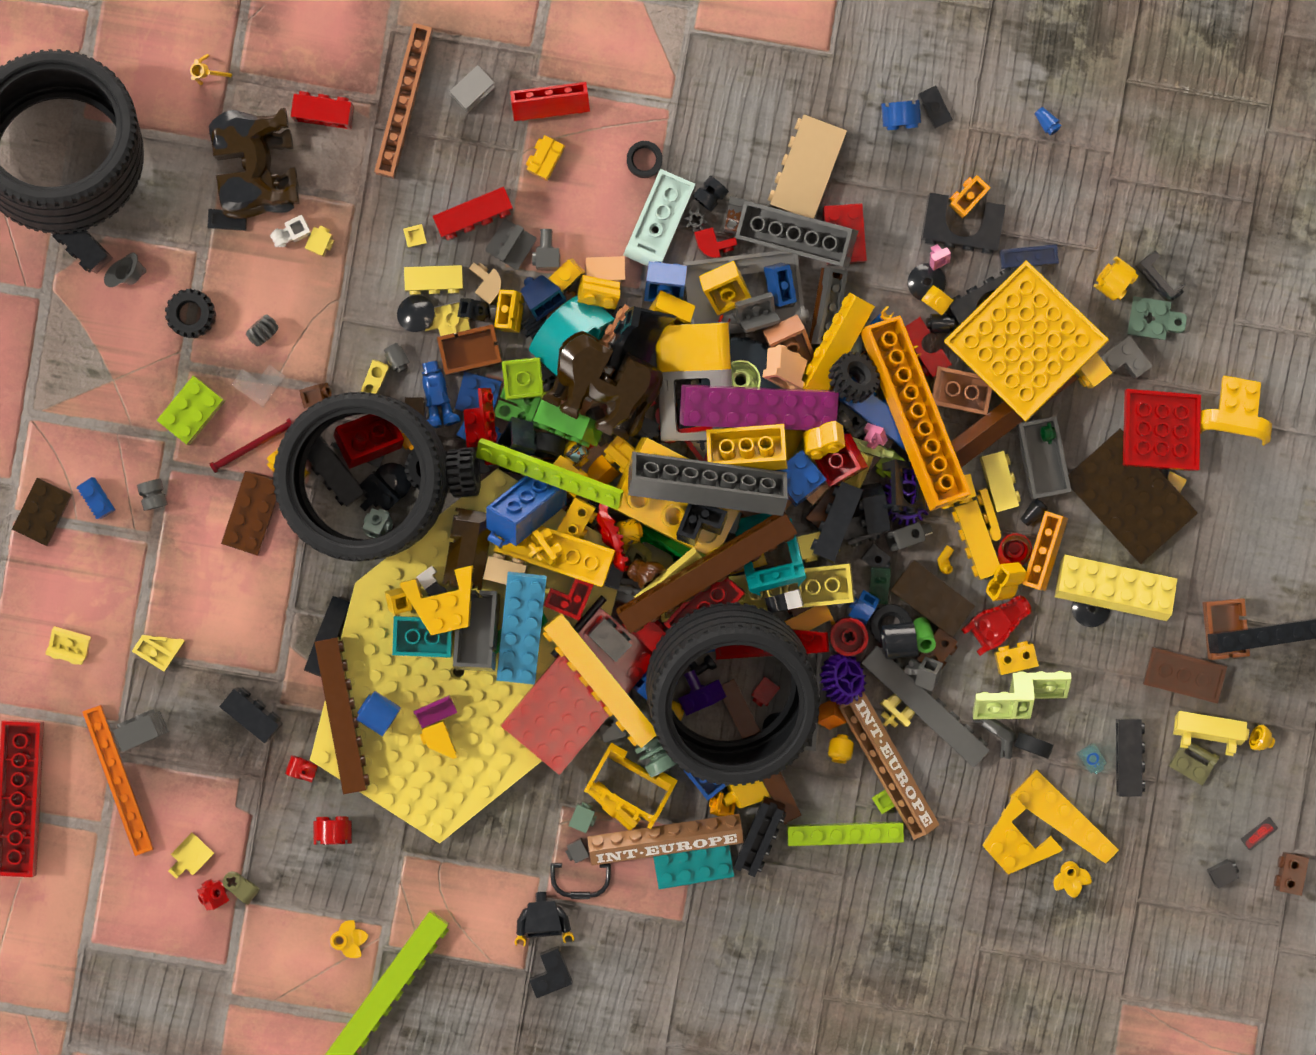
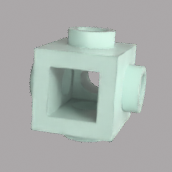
M372 508L370 513L365 516L362 529L367 536L378 538L392 530L393 521L387 511Z

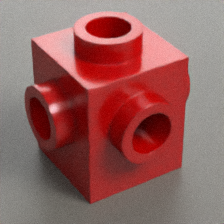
M209 879L201 884V888L197 889L198 899L205 906L206 910H215L230 901L226 894L227 890L220 880L212 881V879Z

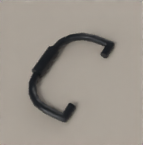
M552 863L550 865L552 886L557 893L571 899L598 897L606 891L610 884L611 864H600V868H606L605 884L600 890L593 893L564 892L559 888L555 879V868H562V863Z

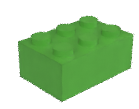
M541 400L533 421L539 423V428L588 448L590 445L597 447L603 433L595 428V420L579 414L577 419L562 413L559 407L544 400Z

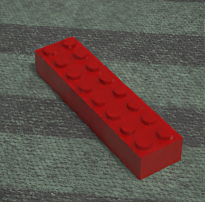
M1 721L0 876L34 877L37 875L44 722Z

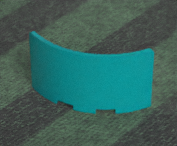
M577 295L559 307L546 320L535 335L529 351L535 357H540V361L557 376L559 348L568 337L580 331L587 332L600 340L604 336L607 326L612 324L615 318L602 307L578 303Z

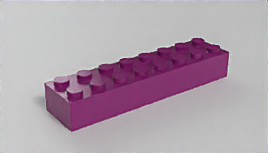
M682 385L680 424L684 426L733 428L784 424L785 429L809 430L820 427L827 422L837 421L839 393H835L833 390Z

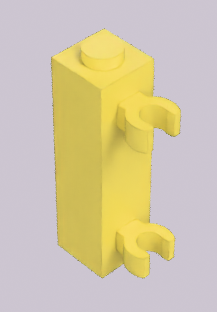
M1179 711L1175 716L1173 734L1182 736L1181 748L1188 749V746L1191 745L1192 737L1227 743L1225 755L1234 756L1237 745L1241 746L1245 740H1248L1249 729H1247V722Z

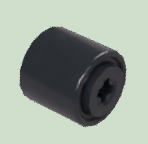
M913 622L882 626L880 640L882 652L885 654L886 659L918 655L917 638Z

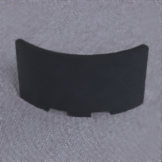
M635 306L629 308L624 313L625 319L623 321L619 320L614 329L615 339L613 343H609L613 352L605 367L618 370L627 352L650 363L652 353L661 333L671 321L676 319V316Z

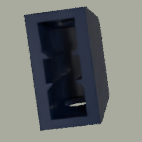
M543 275L536 279L527 277L524 280L525 286L521 289V293L536 321L567 301L561 289Z

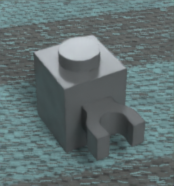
M926 656L921 664L914 659H910L904 673L917 675L915 685L933 691L940 679L943 663Z

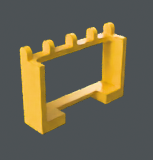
M610 743L584 792L587 793L590 788L601 794L600 801L607 797L618 804L616 807L617 811L621 807L635 813L632 818L636 821L638 816L649 821L647 828L651 829L678 780L664 772L651 778L645 768L625 758L628 753L626 750ZM607 757L667 791L654 815L644 812L594 782Z

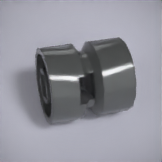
M161 479L137 485L139 495L143 496L141 503L144 511L168 505L166 495L161 492L164 489Z

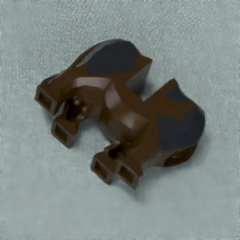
M280 108L278 113L273 116H256L237 110H229L217 116L210 123L209 134L212 142L213 156L218 161L241 158L242 167L245 169L243 172L216 175L220 205L223 214L228 218H250L266 212L287 213L294 209V204H299L297 189L299 184L296 168H289L282 176L273 174L270 171V150L293 149L290 129H286L282 133H275L282 128H289L286 108Z

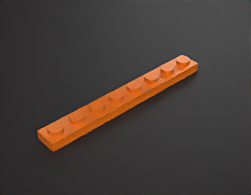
M102 705L82 711L134 855L137 856L153 850L154 847Z

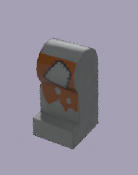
M730 196L723 232L736 234L743 205L747 200Z

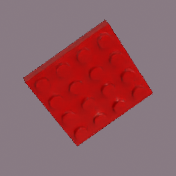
M1126 389L1124 397L1123 466L1199 471L1201 395Z

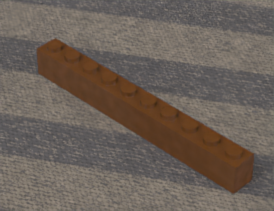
M785 511L783 516L772 515L617 608V614L629 633L638 632L648 622L657 621L663 613L675 610L678 607L677 605L683 601L688 602L692 600L698 592L707 591L713 583L722 582L733 571L738 572L742 570L748 562L757 561L763 553L775 550L778 544L783 541L788 542L792 540L797 531Z

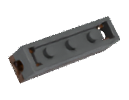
M821 267L809 336L811 344L820 345L822 343L824 333L829 330L833 323V317L842 307L848 271Z

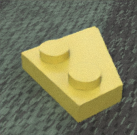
M142 635L132 652L165 672L185 641L183 639Z

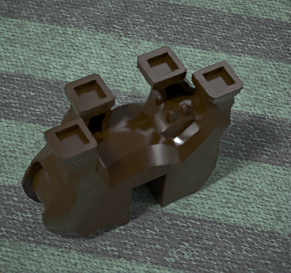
M584 331L571 335L559 348L557 376L553 388L543 392L541 399L559 407L561 400H564L567 396V401L561 404L559 409L562 413L575 419L578 418L579 410L582 409L583 401L586 397L594 401L606 403L608 406L606 409L607 415L596 420L595 428L610 436L615 434L628 440L629 435L635 436L641 430L645 413L660 392L663 384L662 371L627 352L615 377L612 379L610 374L603 372L613 352L610 344Z

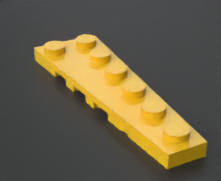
M1035 770L1010 795V797L1015 795L1026 809L1105 864L1119 851L1038 770Z

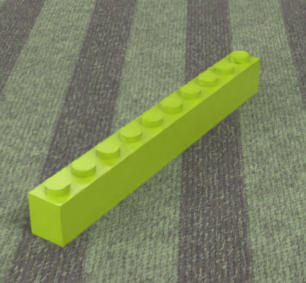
M431 910L428 912L325 1055H358L356 1051L360 1046L364 1048L370 1039L367 1036L371 1030L375 1032L380 1026L381 1022H379V1019L382 1015L386 1017L393 1008L390 1004L394 999L398 1001L404 993L401 990L405 984L409 986L415 978L413 975L416 969L420 970L426 962L424 958L427 953L432 954L438 946L435 942L439 937L443 939L449 931L446 928L449 924L447 921Z

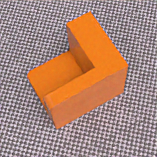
M831 700L821 704L819 707L818 724L831 730L847 723L838 707L840 704L831 702Z

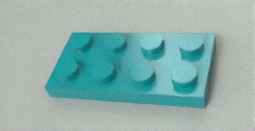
M729 845L653 856L659 889L734 877Z

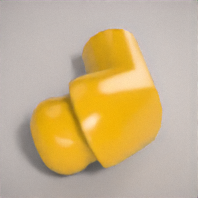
M946 545L937 559L939 570L943 574H951L953 571L949 558L954 549Z

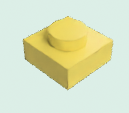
M422 224L403 229L408 248L427 243Z

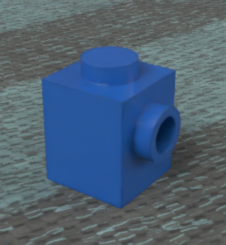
M863 590L858 599L854 597L855 602L850 603L849 607L852 609L849 616L866 625L880 599Z

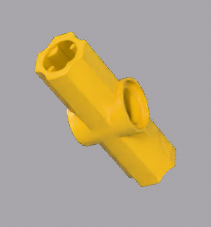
M599 780L596 782L597 785L611 792L602 782H600ZM590 788L587 792L602 806L605 812L612 818H616L628 830H632L641 820L639 816L636 821L632 818L635 813L624 807L617 811L616 807L618 804L607 797L600 801L601 794Z

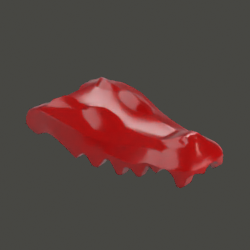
M599 504V511L596 517L599 524L597 529L602 535V542L616 551L613 559L614 567L625 572L629 566L625 565L628 562V557H625L623 553L624 542H621L623 535L617 534L619 527L614 526L616 521L608 514L609 506Z
M1016 596L1006 603L980 612L961 630L964 634L971 630L982 646L977 650V653L981 656L1001 645L1010 636V633L1019 625L1020 621L1032 612L1031 605L1024 596Z

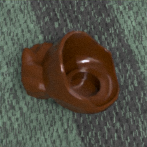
M635 559L629 566L627 573L629 578L637 582L642 590L656 577L660 576L665 571V567L658 562H644L642 559Z

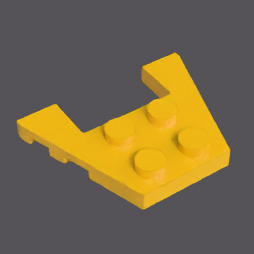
M473 565L454 570L459 586L458 590L423 598L418 578L400 582L402 590L431 635L470 626Z
M1015 795L1010 798L1006 809L1004 808L1001 813L1002 816L982 845L1007 874H1011L1063 850L1052 836H1049L1037 848H1034L1017 829L1012 821L1026 807Z

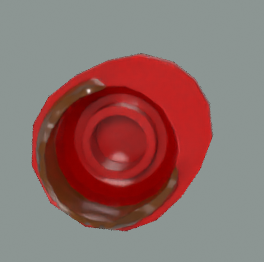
M1019 533L1008 534L1003 538L997 554L1000 565L1019 562L1023 566L1032 554L1033 549L1030 540L1025 535Z

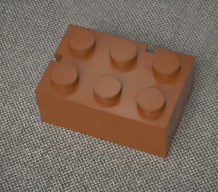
M493 324L457 332L458 338H455L454 333L437 337L446 376L502 363L499 346L494 345L498 341Z
M1237 598L1202 602L1208 659L1216 660L1250 656V649L1210 653L1207 634L1248 628L1247 620L1239 619V616H1246L1245 599Z

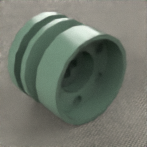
M657 736L642 748L638 746L634 749L637 754L645 750L646 753L639 757L640 760L647 758L651 760L645 766L651 778L677 764L667 755Z

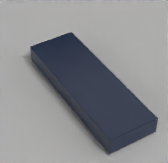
M1057 244L999 250L1001 269L1008 267L1019 268L1026 260L1032 266L1059 264Z

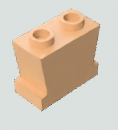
M784 345L768 348L767 368L763 370L762 377L783 389H803L804 381H802V377L808 360L801 357L799 353L788 350Z

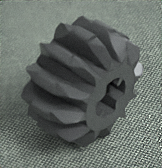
M264 315L247 330L246 336L252 344L261 346L276 333L279 326L269 315Z

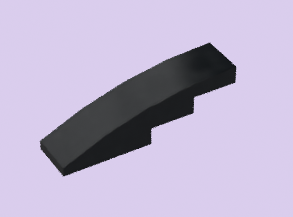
M332 596L315 641L338 637L350 602ZM314 643L304 671L321 677Z

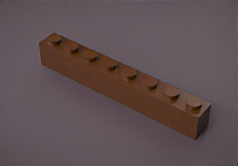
M339 637L315 641L343 795L365 791L368 789L367 785H370L369 775L364 772L366 759L365 755H361L360 751L363 743L361 736L357 735L356 728H359V721L356 720L357 717H354L353 709H356L354 697L350 698L349 690H352L350 678L347 679L345 672L348 671V663L346 659L343 660L342 652H345L343 640H339Z

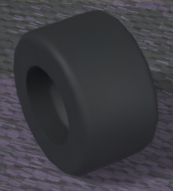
M538 432L534 439V444L537 445L534 455L540 458L550 457L557 460L560 455H564L566 440L555 434Z

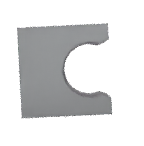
M477 65L450 90V94L468 114L496 87L491 78Z

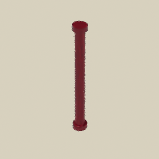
M286 419L287 422L217 462L209 463L214 473L219 472L218 469L287 431L290 425L293 424L291 419Z

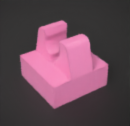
M938 244L930 247L932 250L930 252V266L933 271L950 263L951 252L947 247L941 249Z
M870 423L866 424L864 427L866 434L864 440L869 442L867 447L875 449L879 444L884 446L888 441L884 428Z

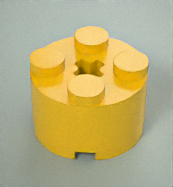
M1118 256L1112 259L1115 261L1112 265L1109 263L1106 265L1096 279L1098 284H1094L1097 290L1112 301L1121 300L1127 293V286L1133 284L1139 276L1134 268Z

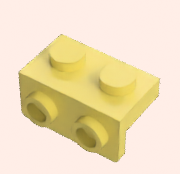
M54 626L45 654L54 659L69 661L71 664L82 665L88 655L91 637Z

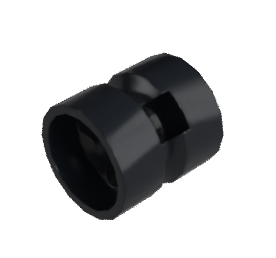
M710 175L703 183L704 188H699L693 197L704 208L712 212L718 205V199L722 200L729 191Z

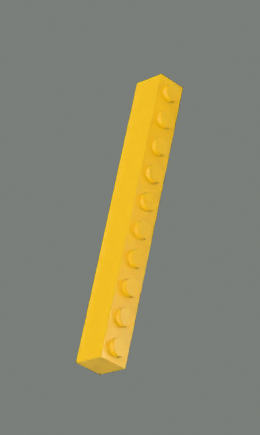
M850 292L843 299L842 307L833 317V323L829 330L824 333L823 341L816 348L811 363L805 368L802 381H804L803 389L829 390L831 387L829 382L832 380L828 377L830 368L843 354L851 351L875 307L874 305ZM785 429L787 461L791 459L806 430Z

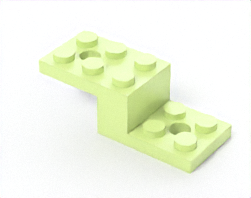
M1043 671L1036 673H1013L1009 693L982 692L976 694L973 719H1031L1035 699L1068 697L1071 673L1063 671L1055 673Z

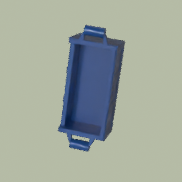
M528 476L523 477L486 507V528L491 531L488 541L500 548L509 543L517 546L567 505V491Z

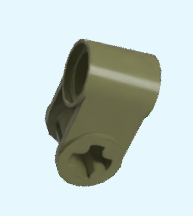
M235 871L228 872L223 879L224 887L247 905L251 903L260 891L254 883ZM228 877H229V878L235 877V878H236L235 882H236L237 884H234V883H233V884L229 885V884H228V882H229Z

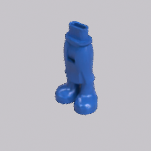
M438 362L423 363L422 384L427 400L426 407L429 410V419L427 421L434 429L442 427L437 408L441 406L444 426L461 422L459 415L454 414L451 409V400L447 394L446 381L441 368L438 367Z

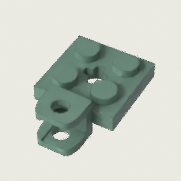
M1133 296L1127 335L1165 340L1167 332L1182 333L1185 331L1187 316L1180 312L1170 311L1172 302ZM1148 313H1152V317H1155V321H1151L1150 324L1144 319V316H1147ZM1180 320L1182 324L1177 326L1174 322Z

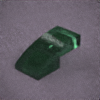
M871 567L869 593L880 599L878 604H888L891 568Z

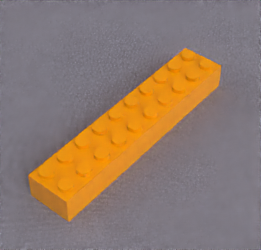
M901 315L866 326L860 333L869 358L873 361L872 366L876 365V373L880 374L878 379L880 380L881 389L929 510L932 511L966 499L971 495L970 489Z

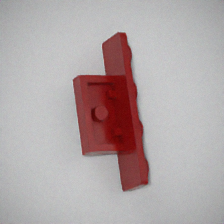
M478 388L480 408L463 410L467 448L478 447V442L481 438L496 443L497 433L495 431V413L493 411L491 388ZM485 461V465H495Z

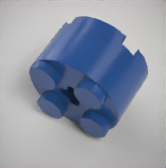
M915 100V104H912V101L889 103V107H886L885 103L881 104L883 127H887V130H897L899 125H906V128H917L918 123H921L919 100Z

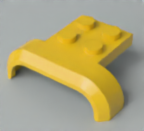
M1223 376L1219 409L1201 411L1200 434L1206 430H1218L1256 437L1262 440L1263 446L1268 444L1271 440L1272 423L1258 417L1261 382Z

